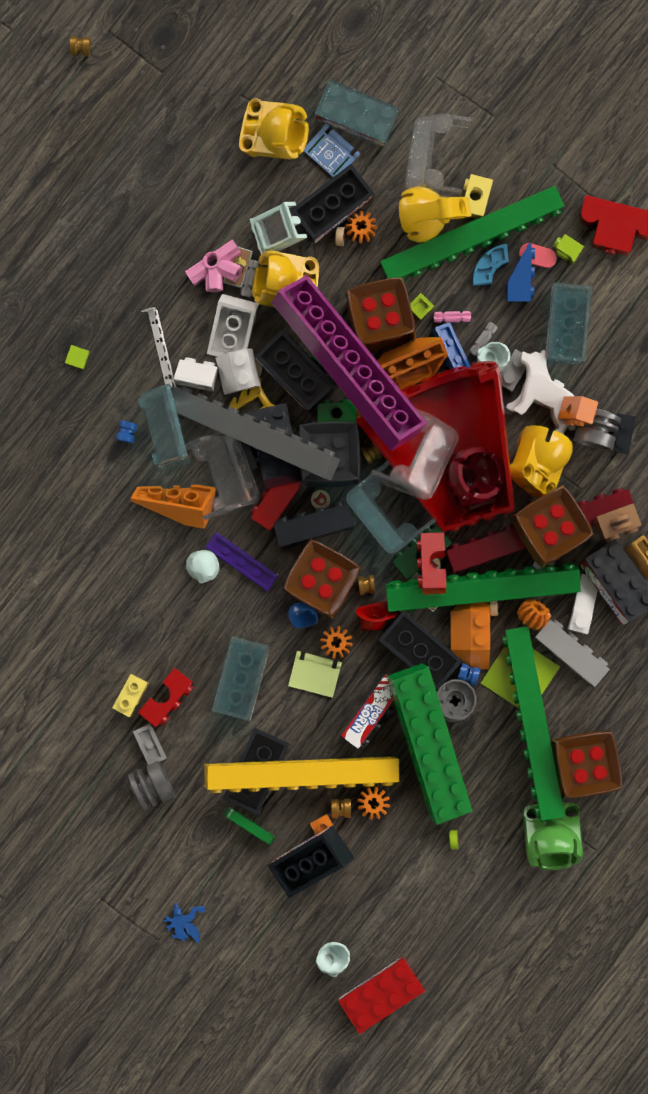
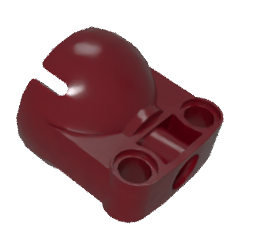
M481 446L468 447L441 457V467L453 506L457 510L488 501L499 492V486H502L505 477L504 468L495 453H487L489 449Z

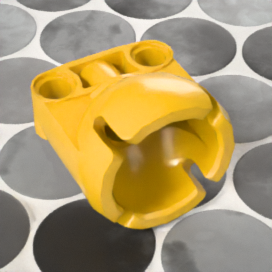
M257 98L252 99L247 105L239 140L240 149L251 157L263 156L288 160L296 159L304 151L308 139L309 126L304 121L307 118L305 110L294 104L261 101Z
M416 186L407 189L402 193V199L399 202L401 226L404 232L408 233L407 237L409 240L414 242H426L434 238L450 219L471 217L469 197L445 198L427 187Z
M273 250L265 251L259 257V264L268 265V268L257 266L255 269L252 294L256 303L274 307L272 301L278 291L305 275L318 288L319 263L314 257L306 258ZM305 264L310 267V271L305 268Z
M532 425L526 426L520 433L517 441V453L513 463L510 465L511 478L518 486L531 496L540 498L557 488L563 467L568 463L572 454V442L558 431H553L550 441L546 442L545 439L549 429L543 426Z

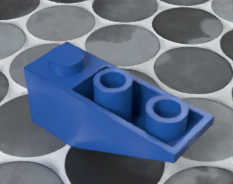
M527 244L507 281L506 301L530 302L531 298H534V286H531V278L534 279L535 267H531V259H535V248H532V244Z

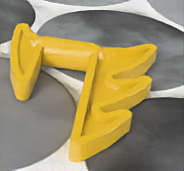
M259 386L251 388L249 395H247V390H243L238 403H236L237 398L234 397L229 406L238 410L256 398L260 399L263 404L262 408L275 405L270 403L262 387Z

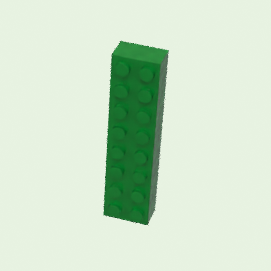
M422 663L386 676L430 820L438 825L473 812L429 667Z

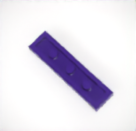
M217 532L205 547L267 592L279 577Z

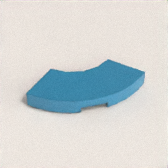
M507 244L492 248L479 260L473 274V286L492 284L495 271L499 267L509 264Z

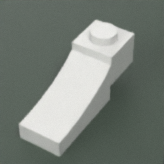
M581 574V592L576 593L568 630L588 634L597 589L587 575Z

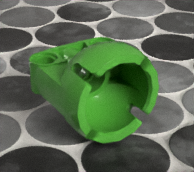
M562 802L565 814L564 819L542 823L540 818L530 819L527 817L529 814L535 815L534 807H537V804L529 805L524 809L523 822L526 854L532 867H538L541 870H560L581 862L583 858V845L579 816L580 809L576 804ZM573 812L575 816L569 817L566 813Z

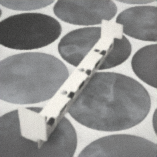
M148 308L141 312H148L166 385V388L158 391H169L176 387L158 311L155 308Z

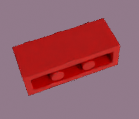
M301 482L273 487L270 490L266 489L261 496L263 499L261 504H256L250 514L253 516L251 519L271 532L274 524L277 523L276 520L280 519L301 487Z

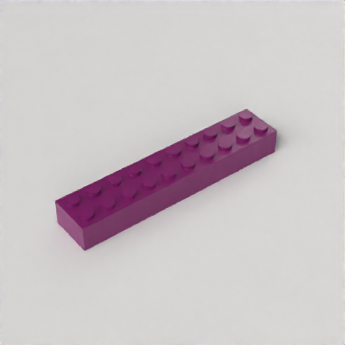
M305 275L278 291L272 301L274 307L390 451L418 435L427 422L311 279Z

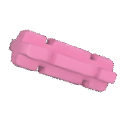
M460 311L435 312L434 322H470L471 313L470 311H463L462 313Z

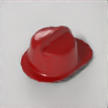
M387 601L376 602L356 609V614L360 617L361 629L363 631L381 630L387 620L396 617L400 613V611L389 612Z

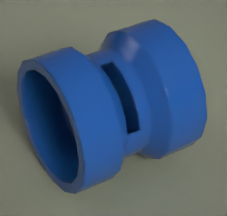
M120 420L118 425L120 431L116 433L115 439L133 444L135 440L133 434L137 431L138 425Z
M462 663L457 680L468 682L469 685L475 687L481 668H471L467 664Z

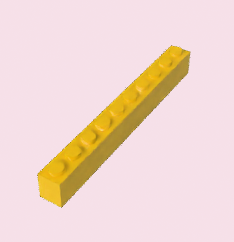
M393 756L204 764L205 788L210 790V793H221L222 789H229V792H241L243 788H249V791H260V788L267 787L271 791L280 790V787H287L288 790H297L299 786H306L307 789H317L318 785H325V788H336L339 784H344V787H356V784L362 783L363 786L367 787L374 786V783L391 786L393 782H399V759Z

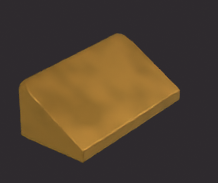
M642 535L628 545L625 550L645 578L648 579V540Z

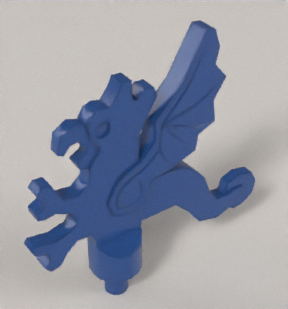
M174 903V918L171 919L166 916V920H164V922H172L171 925L166 926L168 928L167 931L174 927L176 934H172V937L185 941V938H188L184 931L185 928L196 943H199L200 933L198 927L189 922L194 919L196 911L200 913L205 912V907H193L188 915H182L178 903Z

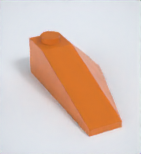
M198 484L191 485V488H180V485H173V488L163 489L161 486H143L136 488L131 497V502L186 526L204 529L211 517L216 488Z

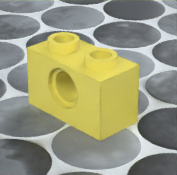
M471 174L470 180H465L463 190H466L465 197H469L471 217L479 219L484 216L493 180ZM477 193L480 199L474 201L470 198V194Z
M130 674L113 709L128 717H132L149 683Z

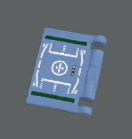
M326 123L307 144L304 152L334 177L348 165L352 164L361 153L357 151L351 156L350 153L354 147L334 129L329 134H326L325 131L330 127Z

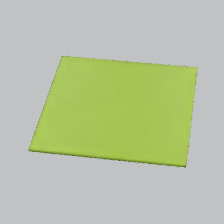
M505 647L485 675L481 684L518 707V704H514L513 692L516 691L515 686L510 683L509 674L512 673L511 666H507L505 655H508V649ZM533 649L542 695L560 666Z

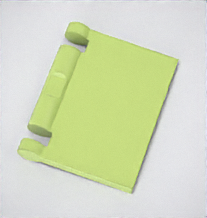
M297 651L288 686L333 698L342 662L338 661L336 669L332 668L333 660L305 653L303 661L299 659L301 651Z

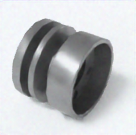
M596 409L593 423L585 424L586 427H578L575 432L574 441L592 448L612 451L616 438L608 434V432L618 431L619 428L613 424H620L621 418L606 410Z
M450 680L437 690L438 699L446 721L459 722L466 719L474 711L476 694L469 683L462 680ZM452 697H455V700H459L456 707L449 702L452 700Z
M159 760L147 765L148 775L146 776L141 769L137 770L139 779H137L133 772L128 774L133 795L144 811L150 809L147 800H150L153 807L157 805L155 799L157 795L163 802L175 797L171 783Z

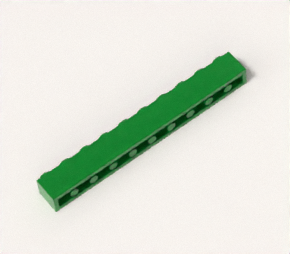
M553 186L380 261L381 268L386 279L402 277L405 282V278L409 276L412 278L418 277L422 274L423 270H434L444 261L450 263L456 260V256L464 254V256L471 254L475 251L474 248L487 247L492 244L491 241L497 238L499 241L509 237V233L513 231L519 233L527 229V225L532 223L538 225L544 221L543 218L551 216V218L556 217L562 213L564 204L556 186Z
M565 563L559 567L545 565L539 569L526 567L520 571L507 569L505 572L497 573V571H487L486 574L478 575V573H468L467 576L461 577L459 575H449L446 578V594L423 595L422 588L418 587V579H410L409 582L403 583L401 581H391L390 584H386L389 612L581 592L580 570L574 563Z
M527 626L505 630L502 642L504 648L507 647L508 655H505L507 666H511L512 673L509 674L511 685L515 686L516 691L513 692L514 704H518L519 707L516 715L518 723H522L523 730H520L521 741L526 743V749H523L525 761L529 760L530 768H527L529 780H533L534 785L531 788L532 799L537 801V807H534L536 819L540 818L541 823L564 819L565 814L529 628Z

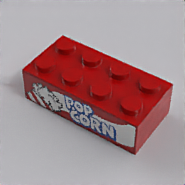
M404 956L340 996L338 1001L358 1033L361 1034L425 992Z

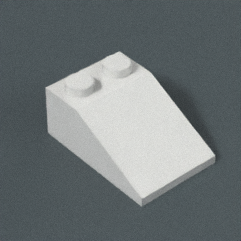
M222 294L218 301L207 354L219 357L230 352L248 348L259 304Z

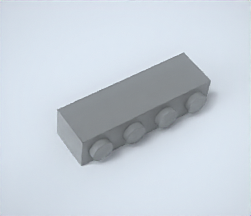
M549 620L547 625L534 638L588 684L595 687L610 670L606 667L608 663L601 657L598 659L592 655L593 650L587 645L581 646L574 634L571 632L567 634L563 631L562 628L564 626L557 620Z

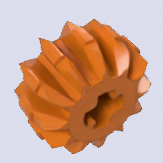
M360 211V216H358L354 212L353 218H347L350 224L345 225V229L349 230L346 234L347 236L353 235V242L359 238V244H362L363 238L369 242V236L375 237V233L372 230H377V225H372L376 222L375 218L369 220L371 213L363 216L364 212ZM364 224L365 229L359 231L357 225L361 226Z
M534 598L523 601L517 611L519 620L523 621V624H526L528 628H533L534 630H542L551 617L550 610L545 607V604L540 603V600L536 601Z
M340 626L337 627V633H334L333 627H330L331 635L326 631L323 632L328 639H320L321 642H327V645L321 646V649L329 648L325 653L326 656L333 651V659L336 658V652H339L340 658H343L342 650L347 654L350 652L345 646H353L352 643H346V640L352 639V636L344 637L348 630L345 629L341 634ZM334 637L342 640L339 648L331 645Z
M368 787V795L363 791L361 792L365 799L358 798L357 800L360 803H364L358 809L366 808L362 815L366 816L370 812L369 819L371 820L373 819V813H376L377 819H380L379 811L386 815L387 812L382 808L390 807V804L383 803V801L389 800V796L382 798L385 794L384 790L377 794L378 787L374 788V793ZM371 798H376L379 806L371 808V804H368V801H372Z

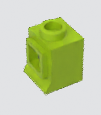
M566 234L562 239L558 237L553 245L556 248V255L566 262L569 260L571 265H573L584 248L583 245Z

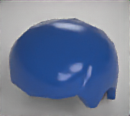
M304 602L292 605L288 612L289 621L296 628L310 627L318 621L317 610Z

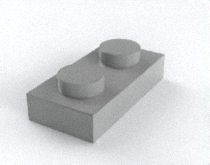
M515 349L510 357V361L500 374L502 387L511 392L526 370L525 366L520 362L522 352Z
M151 723L133 731L148 765L158 760L160 762L167 759Z

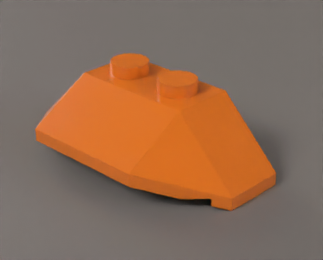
M441 337L417 338L383 353L377 362L401 390L435 375L444 359L448 356Z
M489 602L459 604L451 611V651L471 668L489 669Z

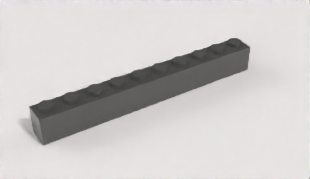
M182 386L181 389L173 388L165 408L322 478L332 480L340 458L334 456L335 452L326 448L321 451L318 449L319 445L310 441L305 444L302 442L303 438L294 434L289 437L286 435L287 431L278 427L273 430L270 428L271 424L262 420L257 423L254 421L255 417L246 413L241 416L238 414L239 410L230 406L228 409L223 408V403L214 399L212 402L207 401L208 397L203 394L197 393V396L193 395V390Z

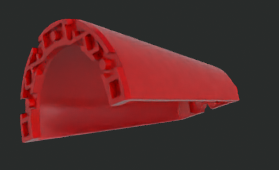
M481 361L472 363L470 367L459 366L421 380V384L409 385L401 389V392L427 424L418 435L393 451H390L361 414L356 418L360 427L443 532L448 530L454 532L459 530L461 526L477 524L480 518L488 521L495 518L498 514L507 515L514 511L500 368L496 362ZM481 446L489 449L487 453H495L504 468L505 477L502 486H499V492L488 501L457 510L453 506L441 467V457L468 447Z

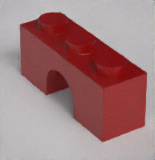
M421 533V540H417V552H421V558H418V570H422V576L418 577V587L422 588L423 595L446 594V570L435 569L430 564L433 559L444 558L445 556L444 533Z
M174 668L163 681L170 689L169 700L165 703H158L153 698H150L138 712L155 727L163 726L169 719L167 716L171 710L175 712L180 706L181 702L179 700L183 695L187 697L194 688L191 686L194 682L177 668Z

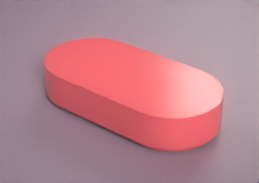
M526 243L520 248L519 257H521L527 244L531 243ZM532 244V248H535V259H531V264L546 269L553 267L557 260L556 253L549 248Z

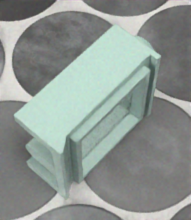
M283 202L281 205L249 219L251 229L257 240V247L261 254L271 250L281 251L307 238L306 234H297L295 225L300 223V219L298 216H291L289 208L296 206L295 202Z

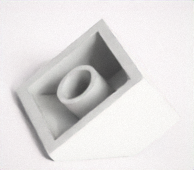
M246 348L216 357L224 395L261 386L253 349Z
M185 357V360H179L174 380L178 385L214 392L218 367H215V364L212 362L204 361L203 364L196 363L195 359Z

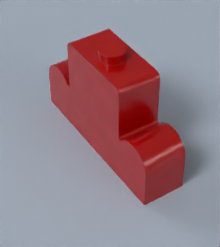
M585 195L580 211V220L586 226L597 224L592 242L593 248L605 250L604 253L609 255L617 253L627 256L631 251L635 234L640 239H648V210Z

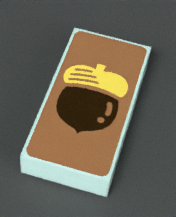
M238 247L242 254L231 262L242 267V274L236 282L224 278L223 283L242 288L245 273L248 270L247 265L249 260H251L253 251Z

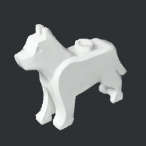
M543 350L541 353L533 352L531 354L523 351L520 362L526 368V380L518 398L507 404L505 408L510 412L515 411L522 415L534 402L550 409V415L556 427L554 431L564 435L567 427L569 430H575V427L565 425L563 420L558 419L563 397L574 395L563 388L564 384L556 379L554 381L551 380L546 365V351Z

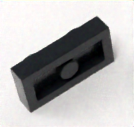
M616 413V416L620 417L621 421L620 424H614L619 429L612 433L616 440L613 450L610 452L628 455L635 416Z
M240 441L251 472L259 470L257 466L260 464L257 453H252L251 447L253 446Z

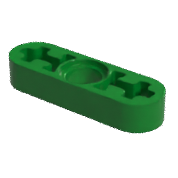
M231 807L224 814L227 818L269 845H272L276 839L273 834Z

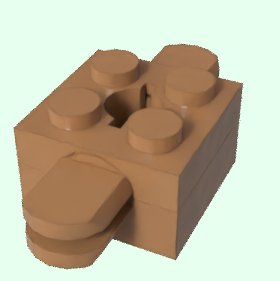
M634 503L592 518L600 540L606 539V542L620 538L619 533L624 532V535L636 532L638 531L637 527L641 526Z

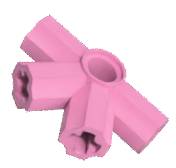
M232 239L216 251L207 253L203 260L185 272L195 286L205 279L207 292L223 291V277L236 282L242 274V267L231 262L242 253ZM217 259V263L214 266H210L211 261Z

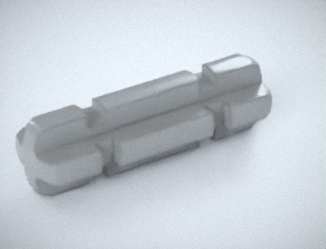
M249 260L248 270H246L242 284L244 287L241 288L240 295L251 297L255 269L259 266V262Z
M489 322L485 328L486 330H483L469 352L477 357L478 350L486 346L498 327L494 323Z

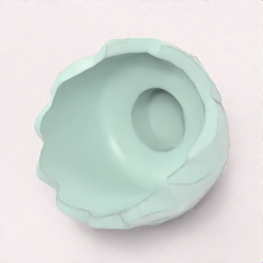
M490 342L478 350L477 361H494L498 364L501 372L510 361V351L501 342Z
M200 550L193 552L186 560V569L189 575L199 583L213 580L219 573L218 559L211 551Z
M329 942L324 944L319 950L316 959L317 966L321 972L337 977L339 973L347 968L350 961V953L343 944Z

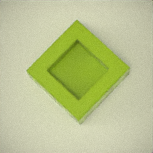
M421 293L410 303L412 313L420 321L434 308V305Z
M71 345L65 363L84 370L90 351Z

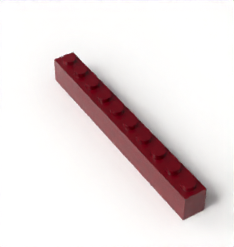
M621 487L613 490L612 495L605 496L604 493L595 496L594 501L587 502V500L577 502L590 527L595 525L592 518L633 504L629 489L624 490ZM512 524L504 527L503 532L497 533L495 530L486 533L485 538L478 539L477 536L468 539V544L460 546V543L449 546L450 550H447L446 554L453 573L527 548Z

